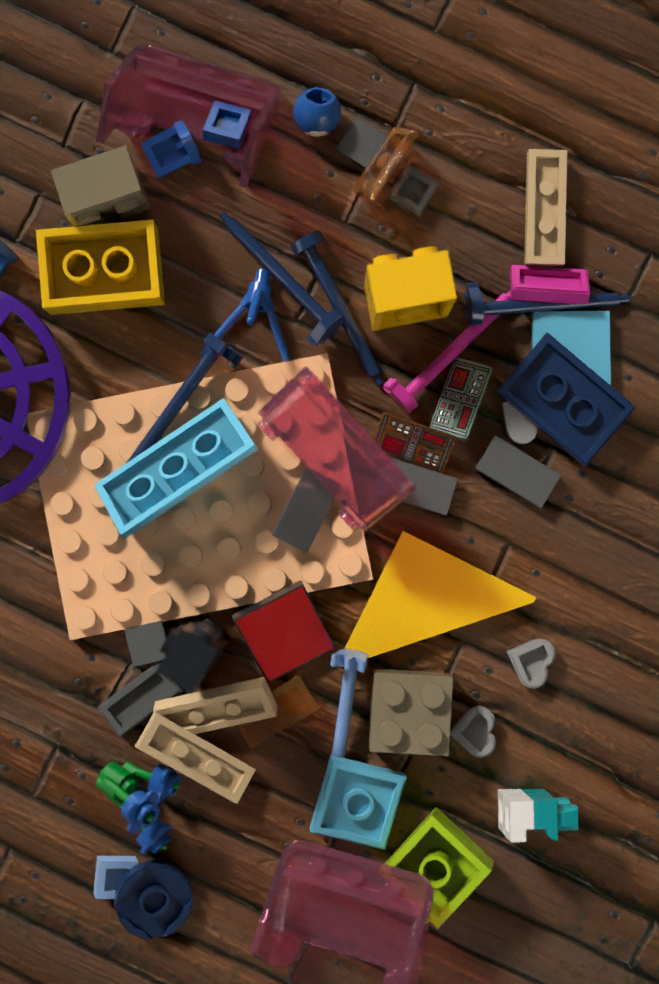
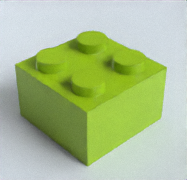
M435 807L384 863L379 874L438 929L492 871L494 860L444 813Z

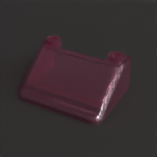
M294 841L284 848L280 856L253 939L250 954L262 963L283 968L296 961L303 942L387 967L383 984H418L434 898L433 888L428 879L421 874L307 841Z

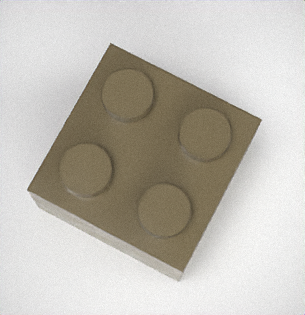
M126 145L50 170L64 214L73 226L106 224L120 218L122 222L132 221L143 216L144 210L150 209L137 166Z
M373 669L369 751L449 756L453 676L450 673Z

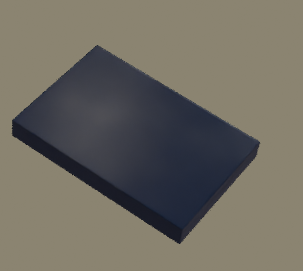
M548 332L496 391L499 396L584 467L589 464L636 408V406Z

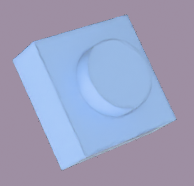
M97 856L93 891L95 899L115 898V890L122 876L138 864L136 856Z

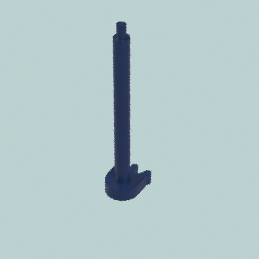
M226 212L221 213L220 218L226 223L225 227L318 321L311 334L306 338L312 346L316 347L319 343L323 344L328 337L332 339L344 322L345 318L337 309L328 313L235 217L231 218Z
M314 231L290 245L295 257L304 252L333 309H337L345 318L342 326L369 377H373L377 386H380L384 383L379 374L381 370L316 248V245L326 240L321 231Z
M474 282L466 283L467 292L464 293L466 304L463 305V310L469 325H481L484 315L619 306L620 303L630 302V296L619 295L618 293L590 294L588 305L519 300L483 302L479 284Z
M209 332L202 341L209 348L127 462L159 441L220 355L235 366H238L244 357Z

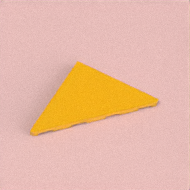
M402 531L344 649L365 652L368 654V658L534 603L536 597Z

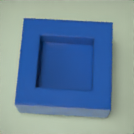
M214 100L203 128V140L240 149L251 122V110Z

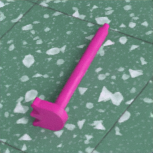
M511 292L503 293L495 301L511 300ZM500 314L484 315L481 325H470L405 388L396 378H390L383 385L382 389L405 412L410 414L418 406L414 397Z

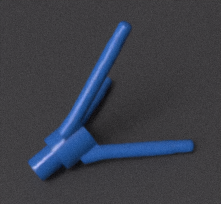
M265 269L256 270L254 281L249 284L248 293L245 294L238 307L216 331L214 336L221 340L246 309H249L247 317L249 325L254 324L258 312H265L283 362L291 361L274 311L273 301L270 298L272 287L269 285L271 273ZM207 344L200 351L201 356H203L209 348Z

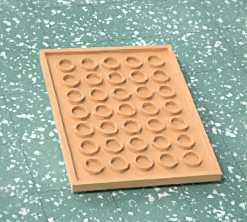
M328 353L203 378L159 441L224 398L258 450L125 539L120 535L94 484L126 464L184 382L70 404V415L64 438L55 457L38 478L70 640L124 630L157 621L164 622L254 604L300 580L303 582L307 592L373 580ZM54 408L28 413L27 422L31 436L44 442L49 431ZM309 465L341 482L342 485L310 549L306 553L272 536V533L306 466Z

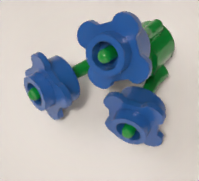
M115 761L107 764L96 780V787L107 794V798L121 808L122 816L129 822L127 831L135 834L140 829L142 830L136 839V842L142 847L140 853L146 855L152 851L156 855L159 851L167 848V844L172 838L168 833L173 826L168 823L164 824L157 818L160 813V808L157 804L161 805L166 796L173 797L180 787L181 775L176 773V770L161 763L157 764L153 773L138 768L130 761H127L123 766ZM135 776L149 781L147 793L144 791L134 792L137 787V781L134 780Z

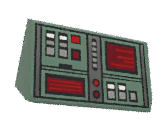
M456 357L453 360L429 429L465 442L469 436L493 367Z

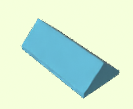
M223 398L94 484L120 535L125 539L257 451L258 448Z

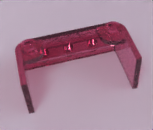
M140 45L130 52L104 83L96 142L104 144L115 128L119 129L124 135L138 137L142 133L149 132L153 126L169 129L179 120L183 121L193 138L206 141L203 140V128L214 100L251 110V122L240 149L209 142L224 147V159L229 162L231 167L242 170L239 186L247 187L260 164L278 107L281 89L276 84L264 79L156 46Z
M306 366L257 412L261 418L257 423L260 429L272 442L279 437L286 443L343 507L338 512V515L353 531L358 527L363 531L368 530L416 489L403 471Z

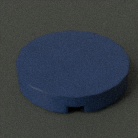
M148 860L137 864L122 876L116 887L114 906L118 919L130 934L141 939H152V937L161 935L165 937L173 934L185 923L192 910V889L186 875L174 864L165 860Z

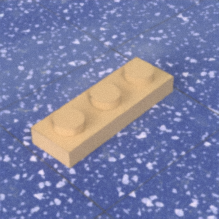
M529 149L527 152L524 261L526 266L563 267L565 265L567 150Z
M265 677L155 701L153 713L160 714L193 734H199L276 717L278 706Z
M155 712L134 746L235 804H238L256 770Z

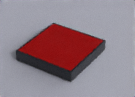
M301 580L232 615L236 627L267 683L336 649L334 641Z

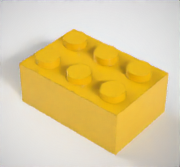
M154 220L36 230L42 308L50 315L165 305L159 229Z
M424 247L413 251L412 257L397 259V254H387L375 257L373 259L374 264L367 265L364 289L372 331L446 318L457 299L448 250L437 252V247Z

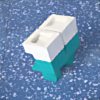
M498 789V828L509 842H526V830L542 829L551 839L558 841V831L578 830V807L575 804H570V800L567 797L554 798L545 789Z

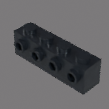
M206 618L202 622L196 620L189 625L185 623L183 626L181 625L179 628L177 627L175 630H172L160 649V652L165 654V657L156 672L192 694L206 680L230 639L223 636L226 629Z

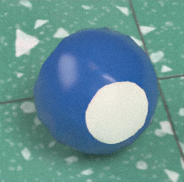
M318 87L307 89L297 97L294 104V121L306 135L315 137L328 135L337 128L340 121L341 104L329 90Z

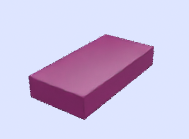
M511 265V300L588 305L590 298L588 270Z

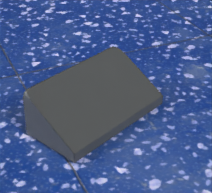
M307 465L272 536L307 553L342 483Z

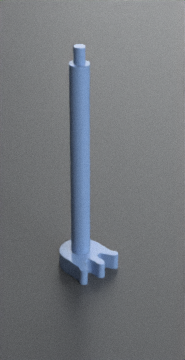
M340 649L335 654H332L330 666H344L332 748L333 756L345 758L357 671L364 673L368 663V654L362 651Z

